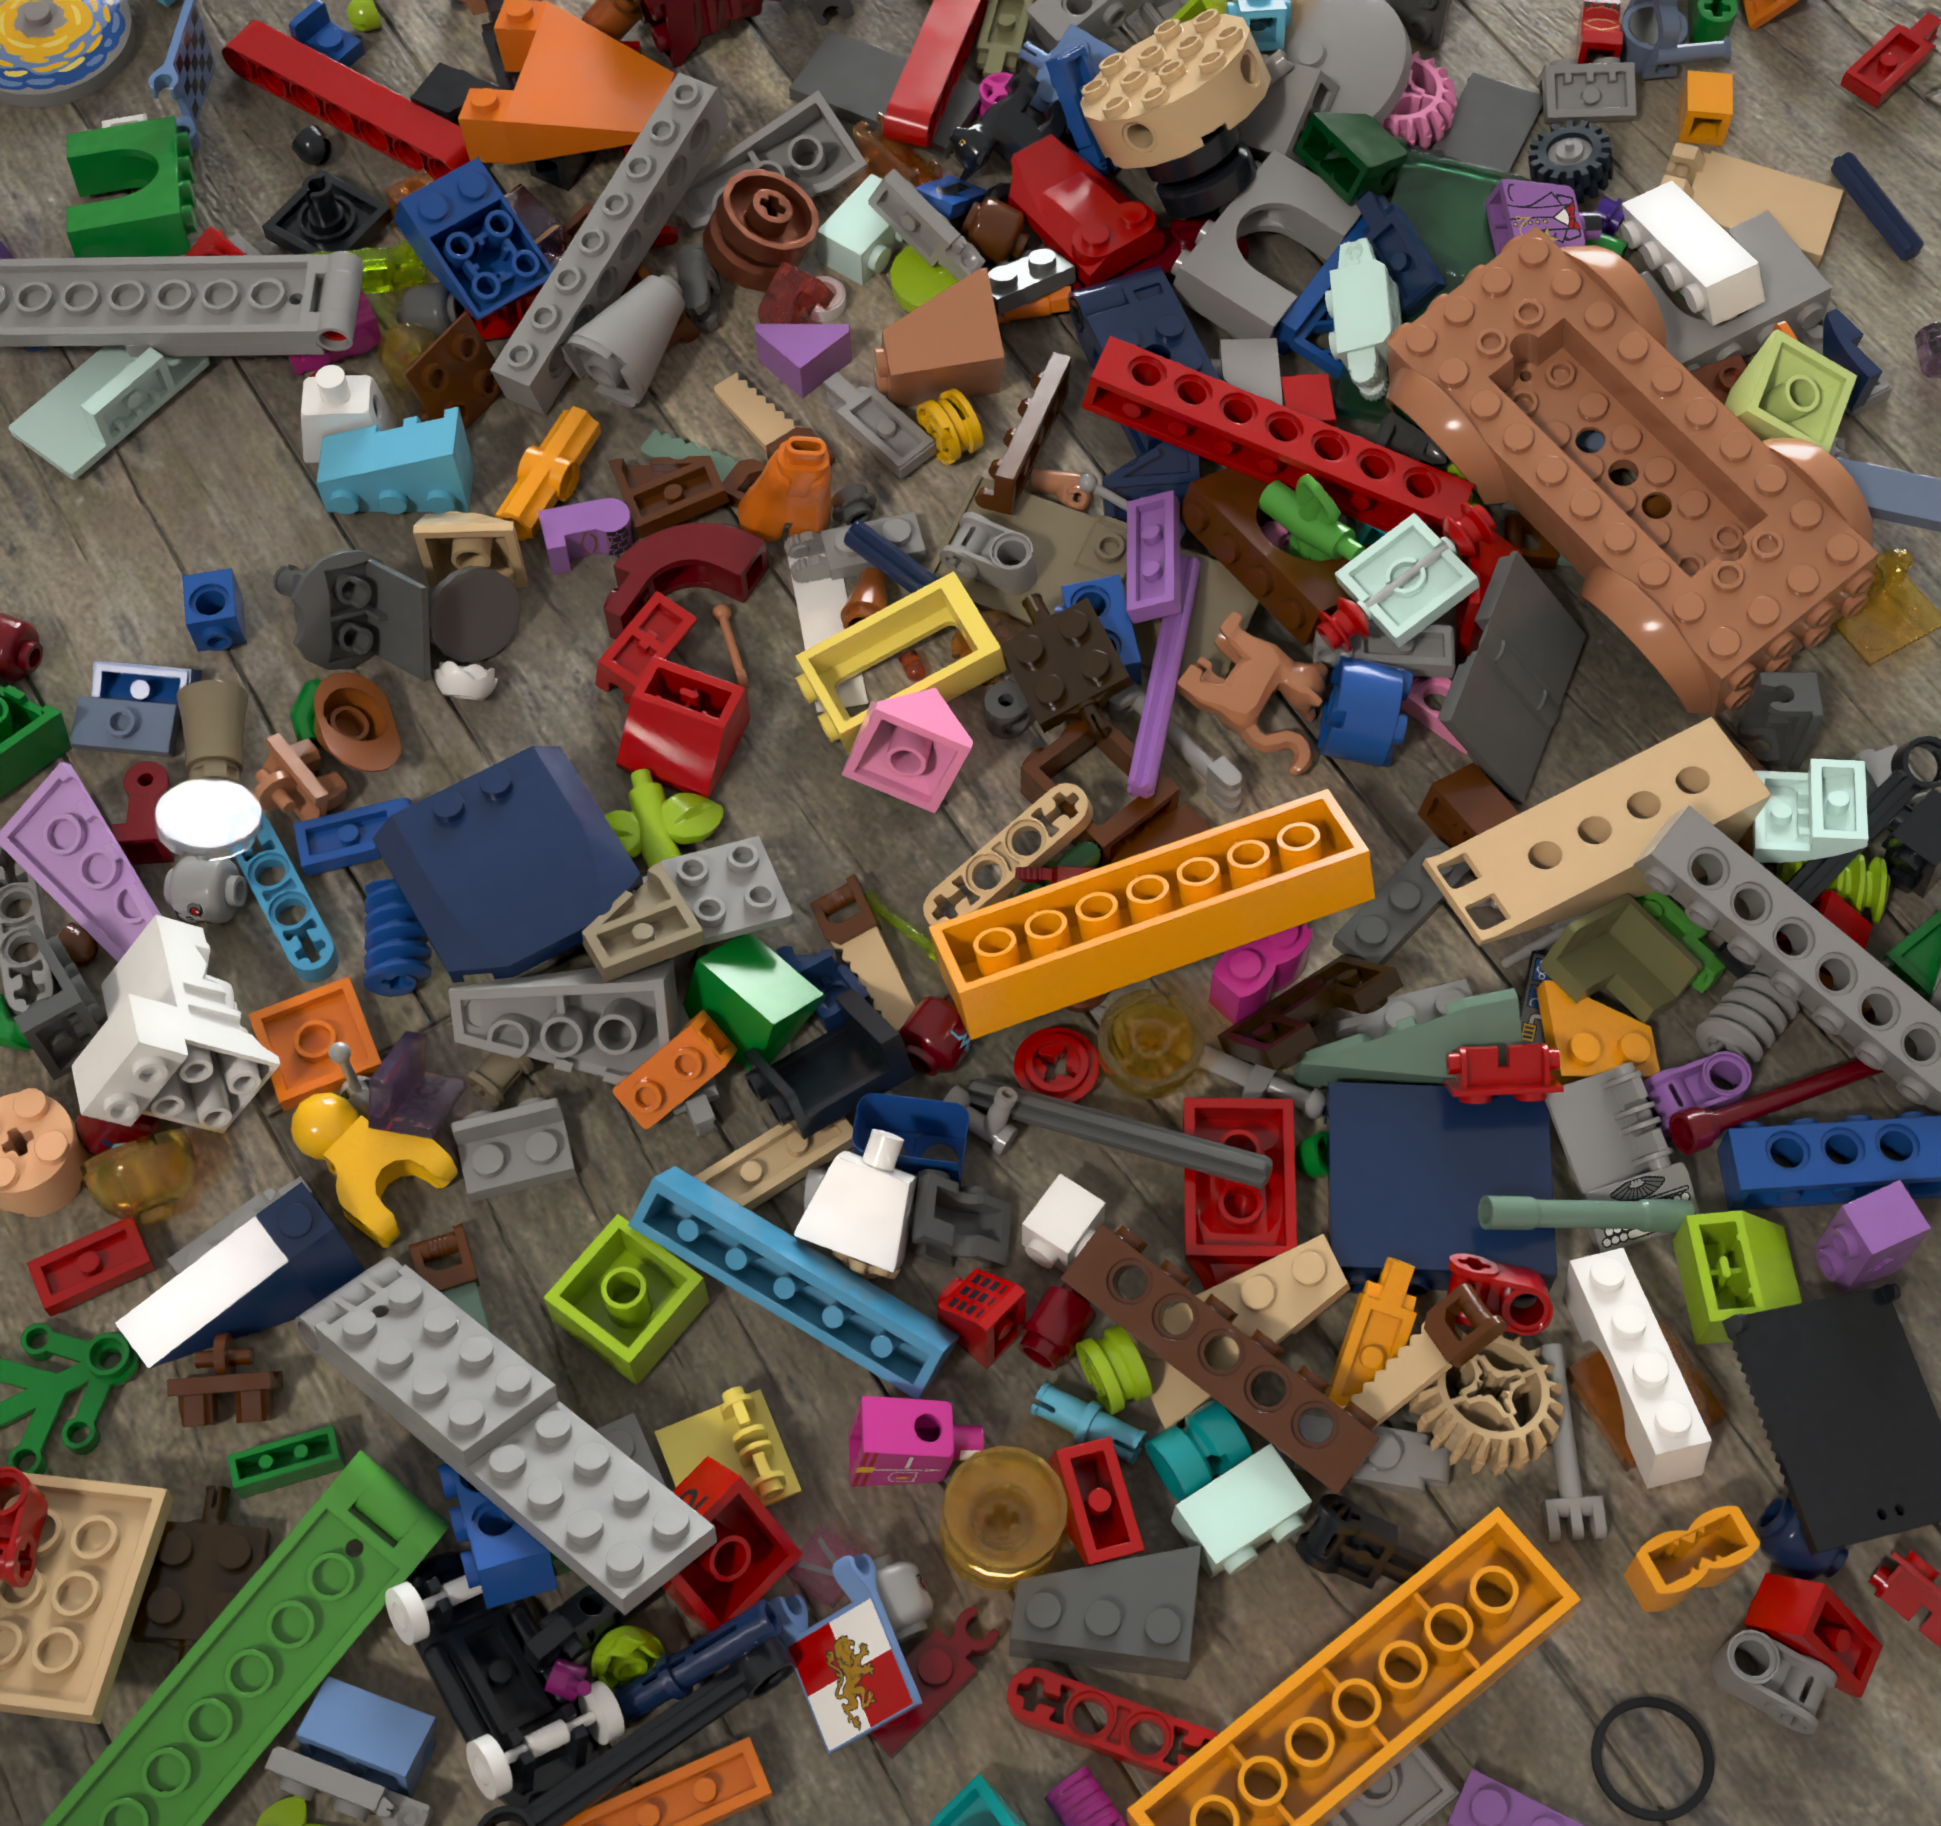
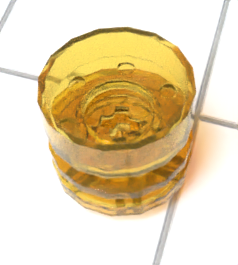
M995 1446L974 1453L956 1468L945 1490L940 1512L938 1539L946 1562L961 1579L982 1590L1007 1592L1016 1589L1018 1579L1039 1576L1047 1569L1066 1526L1067 1497L1060 1477L1043 1458L1023 1448ZM992 1517H1001L1003 1524L1010 1526L1007 1536H998L996 1527L990 1526Z

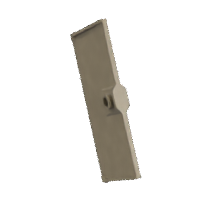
M977 475L935 559L932 560L928 568L939 579L953 572L941 561L939 554L944 546L952 543L961 528L959 520L966 512L980 514L991 522L1015 532L1023 533L1033 544L1037 570L1036 582L1030 590L1022 594H1008L974 578L955 574L977 608L1030 627L1033 623L1022 606V601L1028 596L1035 611H1038L1030 595L1033 593H1040L1042 595V599L1052 615L1055 613L1054 607L1062 605L1061 586L1120 574L1126 598L1127 523L1109 516L1094 517L1024 491L1012 515L984 509L976 504L975 496L980 488L994 489L995 481ZM1180 547V555H1185L1188 558L1195 556L1201 565L1178 680L1191 664L1195 666L1201 656L1212 663V672L1226 679L1234 663L1221 654L1214 644V641L1221 633L1219 628L1234 610L1242 616L1241 628L1248 633L1261 603L1220 561ZM1014 560L1006 563L1005 565L1013 566L1021 563L1022 561ZM1095 611L1096 614H1097V616L1099 617V616L1101 615V613L1098 612V611ZM1162 617L1136 624L1132 623L1141 658V668L1149 671L1152 668Z

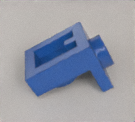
M315 0L306 9L298 13L289 23L293 39L348 68L365 54L362 41L332 23L326 4L320 0Z

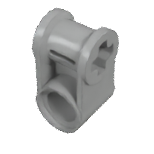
M973 512L964 513L959 520L961 528L952 543L944 546L940 551L939 557L946 567L961 576L974 578L1008 594H1022L1030 590L1037 579L1033 544L1030 539L1023 533L1015 532L991 522L980 514ZM1014 560L1022 561L1021 563L1013 566L1005 565L1006 563Z
M1744 1630L1734 1635L1717 1650L1711 1664L1713 1678L1726 1693L1761 1710L1780 1725L1808 1735L1815 1734L1819 1724L1815 1717L1826 1690L1834 1689L1838 1679L1836 1673L1820 1661L1799 1654L1756 1630ZM1735 1651L1747 1653L1752 1657L1756 1664V1676L1747 1675L1738 1668L1734 1658Z

